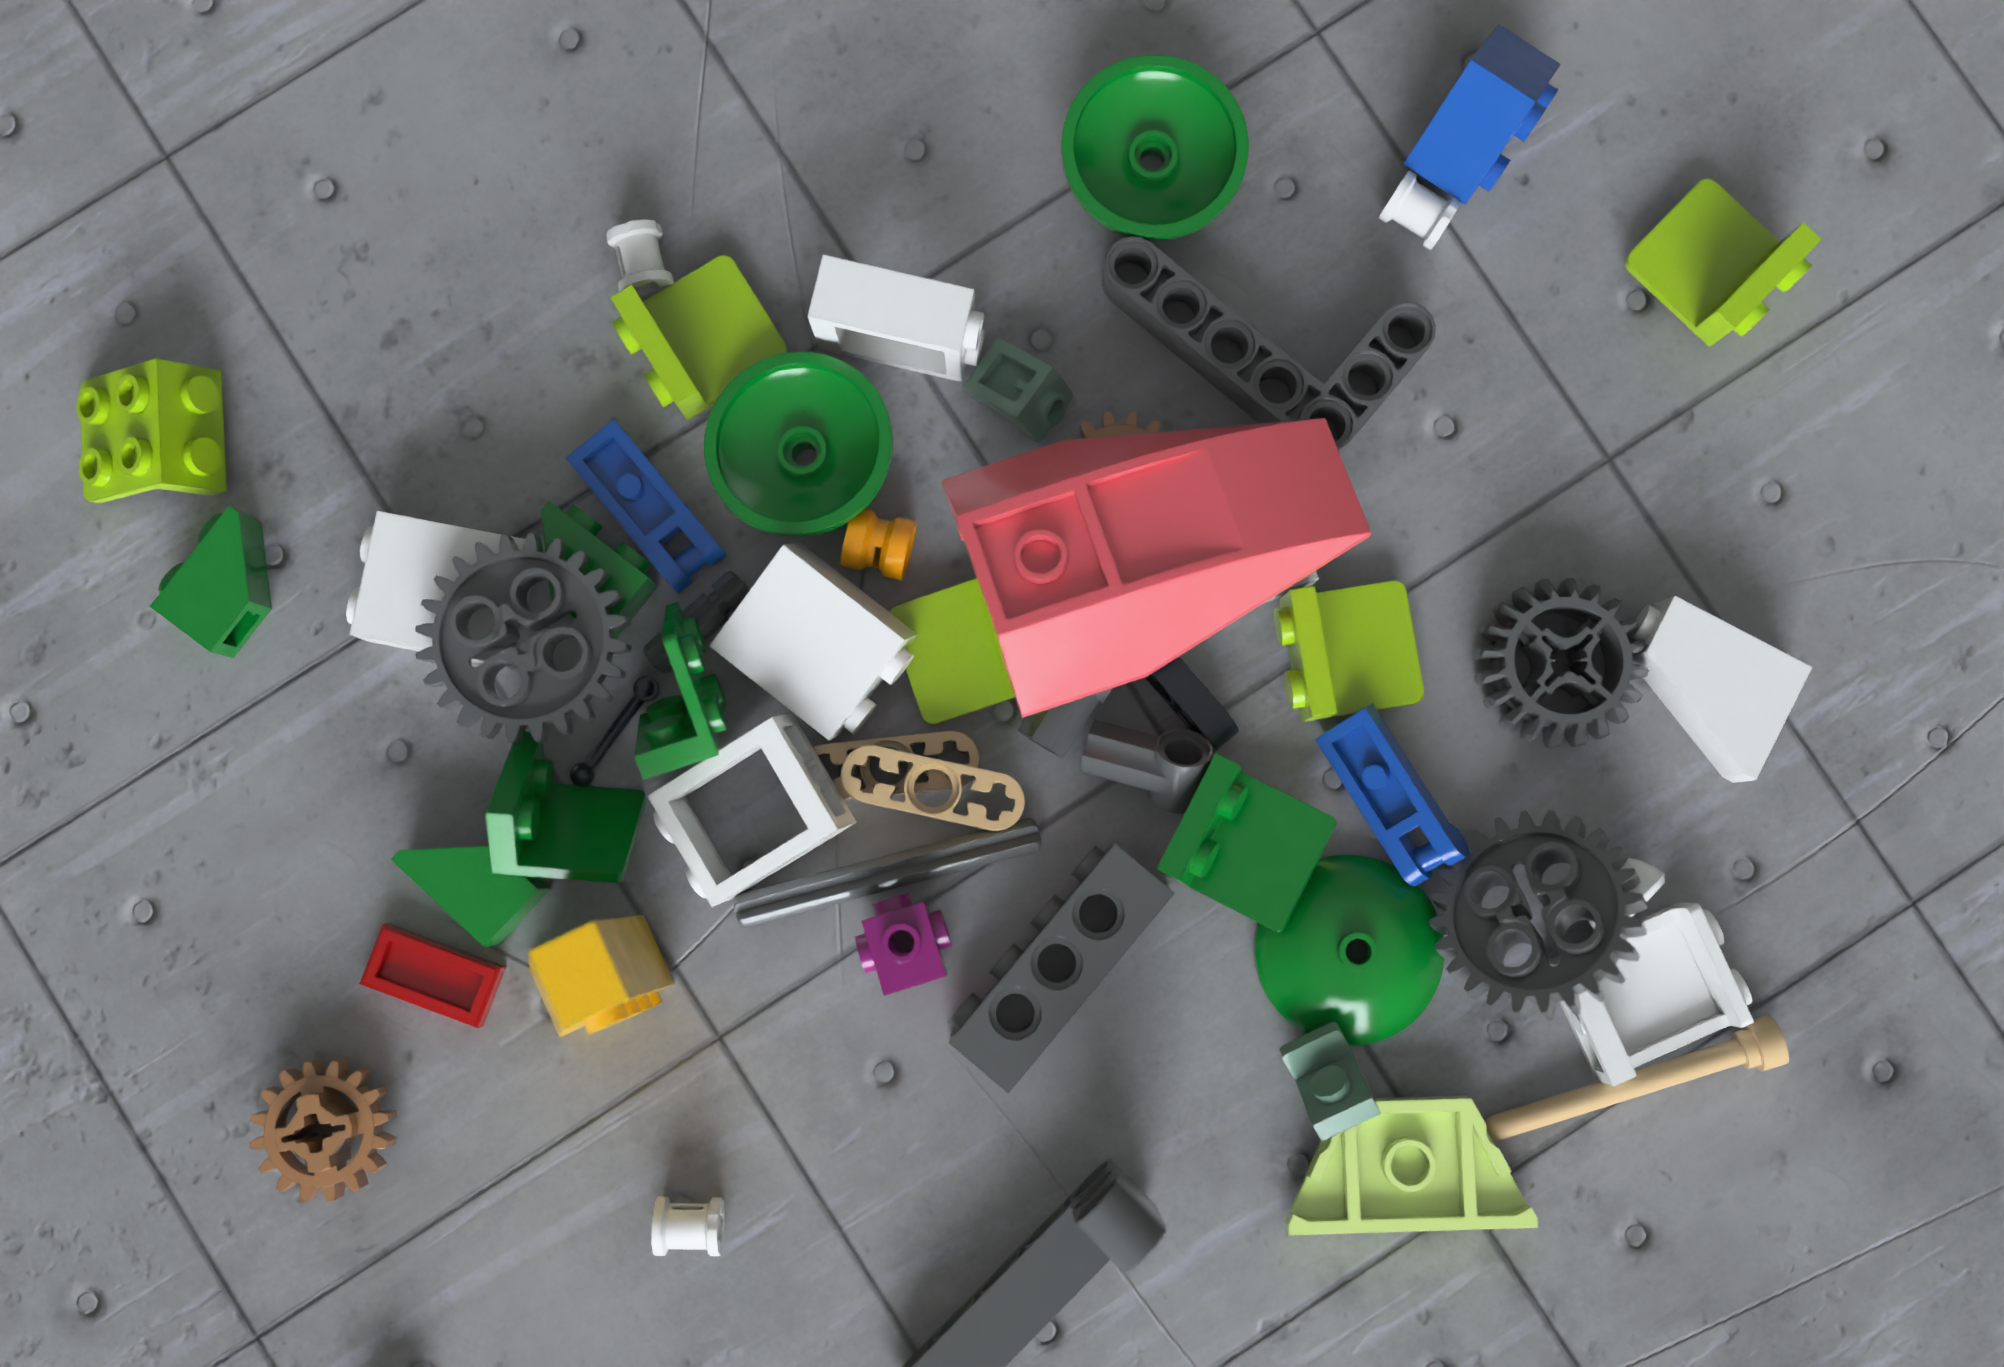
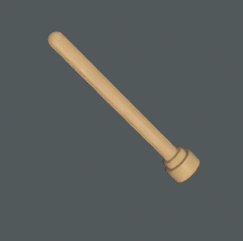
M1764 1015L1753 1019V1023L1742 1027L1741 1030L1733 1032L1732 1040L1635 1070L1636 1077L1616 1086L1599 1081L1491 1115L1484 1121L1487 1125L1486 1130L1492 1140L1499 1141L1741 1064L1745 1069L1756 1067L1759 1071L1763 1072L1788 1064L1789 1052L1787 1044L1776 1021L1770 1015Z

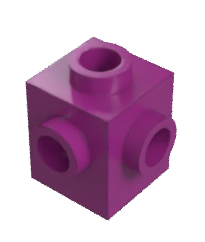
M909 893L872 904L875 917L861 921L865 933L855 936V942L865 973L876 970L884 996L947 977L948 972L941 950L952 947L941 910L929 913L926 901L912 905ZM897 930L908 931L913 936L914 947L912 951L905 953L895 948L893 936Z

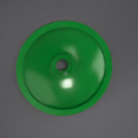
M1149 54L1127 58L1106 67L1093 76L1073 100L1066 115L1061 139V158L1065 177L1072 193L1083 209L1110 230L1124 236L1141 237L1145 240H1168L1182 237L1203 228L1216 219L1237 193L1244 177L1249 154L1246 122L1239 104L1229 89L1216 76L1203 67L1186 59L1168 55ZM1146 155H1155L1162 161L1163 165L1159 169L1149 170L1141 164L1140 160Z
M815 352L778 354L765 358L743 370L725 387L717 398L708 417L704 434L705 466L713 488L724 504L748 525L760 531L782 537L819 535L843 526L854 519L873 501L887 477L893 454L891 421L885 404L872 383L848 363L835 357ZM805 449L816 451V457L810 464L799 465L796 463V457L801 451Z
M1334 855L1319 859L1282 932H1275L1257 922L1254 935V961L1257 976L1268 1000L1276 1011L1292 1026L1307 1034L1328 1023L1336 1022L1349 1045H1366L1379 1042L1401 1032L1412 1024L1429 1005L1440 983L1444 966V958L1436 951L1434 945L1444 937L1443 934L1430 926L1429 920L1438 916L1430 899L1419 885L1414 887L1409 885L1395 866L1367 856ZM1360 939L1367 947V954L1363 961L1353 964L1346 956V947L1350 941Z

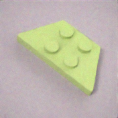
M1466 1095L1375 1098L1381 1112L1380 1115L1324 1141L1320 1140L1285 1219V1231L1288 1235L1538 1228V1218L1531 1206L1527 1205L1510 1174L1512 1171L1500 1149L1494 1145L1486 1130L1487 1125L1472 1098Z

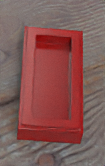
M387 923L382 924L359 984L459 1022L480 1028L484 1026L506 967Z

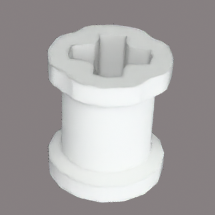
M1408 170L1379 216V219L1385 223L1393 219L1424 239L1423 246L1431 251L1462 202L1456 198H1452L1449 201L1445 200L1416 182L1417 174Z
M633 220L616 225L607 231L608 245L616 249L622 280L617 284L619 292L632 284L640 298H647L674 283L671 272L666 271L664 268L658 243L663 233L661 225L656 223L655 220Z
M658 1196L655 1200L652 1218V1250L654 1256H665L669 1249L707 1250L710 1256H721L725 1228V1205L722 1197H712L709 1204L671 1203L669 1197Z

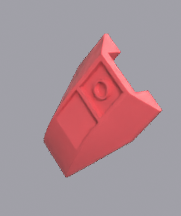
M1325 418L1064 440L941 480L961 541L965 542L996 632L1002 660L1022 718L1147 677L1367 539L1371 534Z

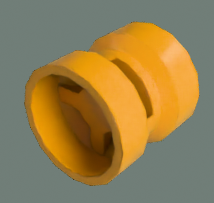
M865 508L848 523L841 553V567L857 571L865 567L879 569L885 578L903 581L913 548L917 521L900 516L890 521L878 518L874 510Z

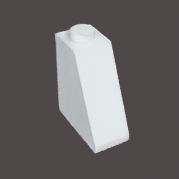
M1672 596L1655 603L1653 607L1650 605L1645 606L1636 618L1638 626L1630 631L1629 638L1635 640V642L1644 641L1648 645L1642 653L1632 656L1633 664H1641L1650 670L1647 677L1643 679L1723 778L1733 783L1757 780L1812 666L1677 596Z

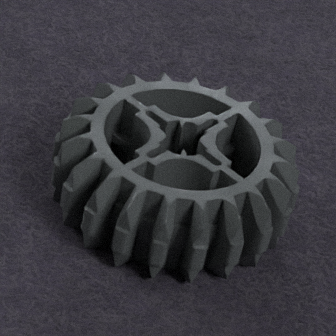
M1574 578L1562 580L1557 591L1549 579H1542L1535 583L1534 595L1525 587L1513 591L1511 595L1514 607L1501 602L1492 609L1495 618L1501 625L1486 623L1479 630L1484 639L1493 643V647H1479L1473 652L1474 659L1479 662L1490 663V670L1475 675V683L1477 685H1485L1492 682L1496 693L1487 696L1483 700L1485 707L1489 709L1504 703L1508 709L1501 715L1499 724L1503 728H1508L1522 719L1520 739L1525 742L1533 741L1542 730V739L1546 748L1559 747L1564 736L1571 747L1585 745L1587 732L1595 739L1607 737L1610 734L1607 720L1615 724L1625 723L1629 718L1627 709L1620 701L1636 703L1643 696L1639 689L1630 684L1629 681L1645 678L1650 671L1641 664H1633L1632 656L1642 653L1648 645L1644 641H1636L1630 644L1626 633L1638 626V620L1632 617L1618 622L1614 616L1621 609L1622 600L1613 598L1600 606L1598 605L1601 596L1600 586L1592 584L1586 587L1579 596L1578 585ZM1558 614L1570 617L1582 625L1566 637H1559L1548 628L1540 630L1531 620L1538 615ZM1518 640L1522 643L1519 649L1528 658L1530 664L1529 676L1522 685L1515 669V648ZM1597 643H1599L1604 657V678L1593 668L1591 661L1592 651ZM1573 647L1566 655L1570 663L1564 665L1569 667L1570 671L1548 679L1554 672L1550 663L1557 661L1551 659L1550 655ZM1558 688L1567 692L1572 697L1580 695L1589 705L1576 714H1562L1548 710L1539 705L1538 702L1543 696L1551 694Z

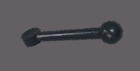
M642 676L635 681L633 685L635 695L586 760L576 763L571 768L570 779L574 785L585 787L593 781L594 768L642 704L653 701L658 697L660 687L654 678Z

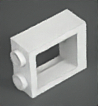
M822 256L808 312V319L820 350L959 382L963 380L966 364L977 366L982 350L985 329H982L984 313L975 311L974 289L832 256Z
M793 713L769 718L719 750L718 756L703 760L647 796L655 809L653 817L658 830L665 839L675 843L687 864L685 873L690 885L698 895L707 898L711 907L733 899L736 895L745 892L857 823ZM762 749L808 829L731 876L685 796Z

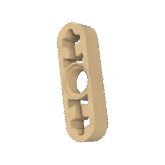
M957 731L820 744L813 747L819 759L827 755L830 756L833 765L843 766L850 752L866 745L891 748L914 754L911 748L913 745L925 744L923 756L934 757L942 755L944 753V744L952 742L956 743L958 752L969 753L970 762L964 765L979 768L980 765L979 752L975 743L967 735ZM873 757L869 758L866 766L860 767L861 776L866 784V787L862 789L865 793H873L874 786L879 783L871 772ZM907 763V772L903 779L892 785L897 787L894 795L904 794L905 779L913 767L912 763ZM939 770L926 771L929 781L915 783V793L952 789L950 778H947V775ZM962 775V787L970 783L974 777ZM841 777L833 780L843 800L854 799L845 790Z
M866 745L852 751L846 757L841 770V779L845 790L850 796L860 802L990 831H1002L1013 826L1020 819L1024 810V793L1015 779L1003 773L880 746ZM870 757L880 758V769L888 773L900 775L899 763H912L913 767L908 772L904 783L905 801L892 800L897 787L888 784L878 783L874 786L873 793L863 792V781L853 777L855 767L866 766ZM928 770L942 771L952 782V794L949 800L939 807L923 805L915 794V783L918 777ZM967 775L976 778L970 788L971 791L990 793L993 784L1006 786L1005 797L1015 800L1013 811H1002L998 821L986 818V807L967 802L968 815L955 814L953 811L962 796L961 776Z

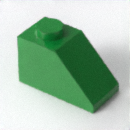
M489 846L399 850L390 859L484 947L500 945L552 889L540 877L492 873Z

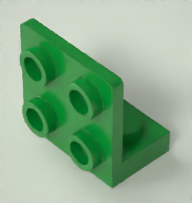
M679 602L668 604L665 607L662 640L683 697L681 695H674L662 698L650 704L646 709L647 713L640 714L634 757L643 780L718 756L719 732L727 730L723 713L724 710H727V703L720 681L716 674L706 676L704 673L706 667L702 653L706 652V645L699 623L695 616L684 618Z
M525 732L520 744L511 745L485 813L492 873L590 882H622L625 878L646 805L645 792L634 789L596 786L579 787L570 784L554 783L553 760L544 759L543 743L535 742L531 732Z
M1215 753L1157 869L1169 878L1275 932H1282L1337 822L1333 816L1247 775L1239 764Z

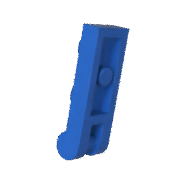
M615 419L565 458L678 594L693 583L689 577L709 562L711 566H714L727 555ZM682 530L692 544L673 558L663 545Z
M1373 703L1315 739L1396 869L1409 885L1414 887L1428 880L1433 875L1432 869L1444 862L1451 866L1469 856V848L1463 835L1454 825L1449 823ZM1420 826L1429 842L1419 848L1411 842L1406 834Z

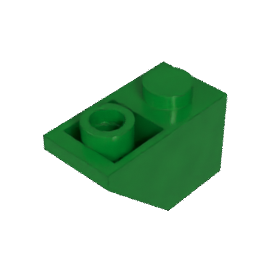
M548 501L541 509L545 552L555 538L567 544L566 562L580 550L586 553L590 560L584 575L599 568L605 570L610 576L599 591L602 593L617 590L621 593L623 600L609 611L611 615L626 616L631 622L658 588V585L645 575L652 564L622 541L615 550H612L599 540L596 535L603 526L572 503L564 513L552 502ZM549 581L550 598L554 600V586ZM569 612L573 617L577 619L576 612ZM624 629L614 632L615 639L620 636Z
M229 505L223 513L214 515L205 523L198 535L199 544L186 561L175 565L165 574L158 587L160 594L150 607L209 652L234 658L271 611L272 606L262 523L253 516Z

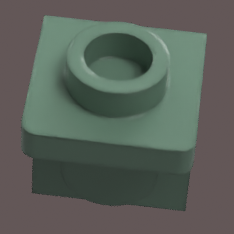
M997 337L962 386L973 399L1017 423L1027 437L1037 443L1041 442L1048 431L1062 420L1067 406L1073 397V392L1053 366L1000 337Z
M1336 1022L1328 1023L1280 1047L1279 1051L1282 1059L1297 1084L1312 1126L1321 1141L1381 1114L1360 1063Z

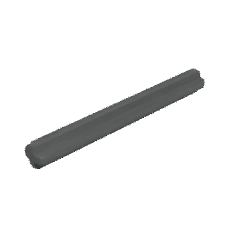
M1033 818L1018 820L1013 826L1002 831L984 829L741 893L734 897L736 918L741 927L747 928L1035 852L1041 848V837L1036 821Z

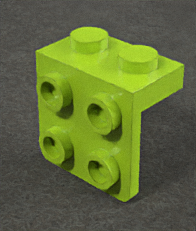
M1703 179L1626 256L1625 267L1708 347H1711L1733 330L1742 337L1754 327L1770 310L1762 301L1775 287L1782 293H1785L1812 267V264L1804 257L1822 239L1803 222L1779 241L1718 183L1712 179Z
M726 255L716 257L645 301L641 300L632 284L610 297L621 317L611 322L617 334L631 355L642 349L654 368L644 374L651 389L663 407L675 402L687 421L714 405L725 387L743 370L765 358L788 353L784 340L734 260Z
M155 358L87 379L81 384L76 403V411L81 427L82 455L79 461V476L83 482L84 498L88 502L104 503L154 489L207 496L227 492L221 370Z
M977 578L896 605L891 609L890 613L917 634L907 648L908 651L914 654V657L907 666L906 671L922 718L926 723L937 725L1015 698L1002 660L999 641Z
M1393 580L1316 593L1315 586L1289 590L1279 600L1281 608L1274 609L1275 629L1280 646L1287 645L1291 664V670L1285 672L1286 692L1291 709L1298 708L1301 723L1355 714L1372 703L1377 710L1413 705L1422 700L1424 685L1407 591L1401 582Z

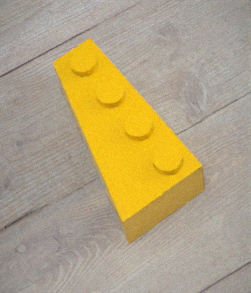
M644 915L593 921L528 951L529 970L559 1038L583 1026H586L588 1033L591 1034L663 1003L658 991L675 984Z

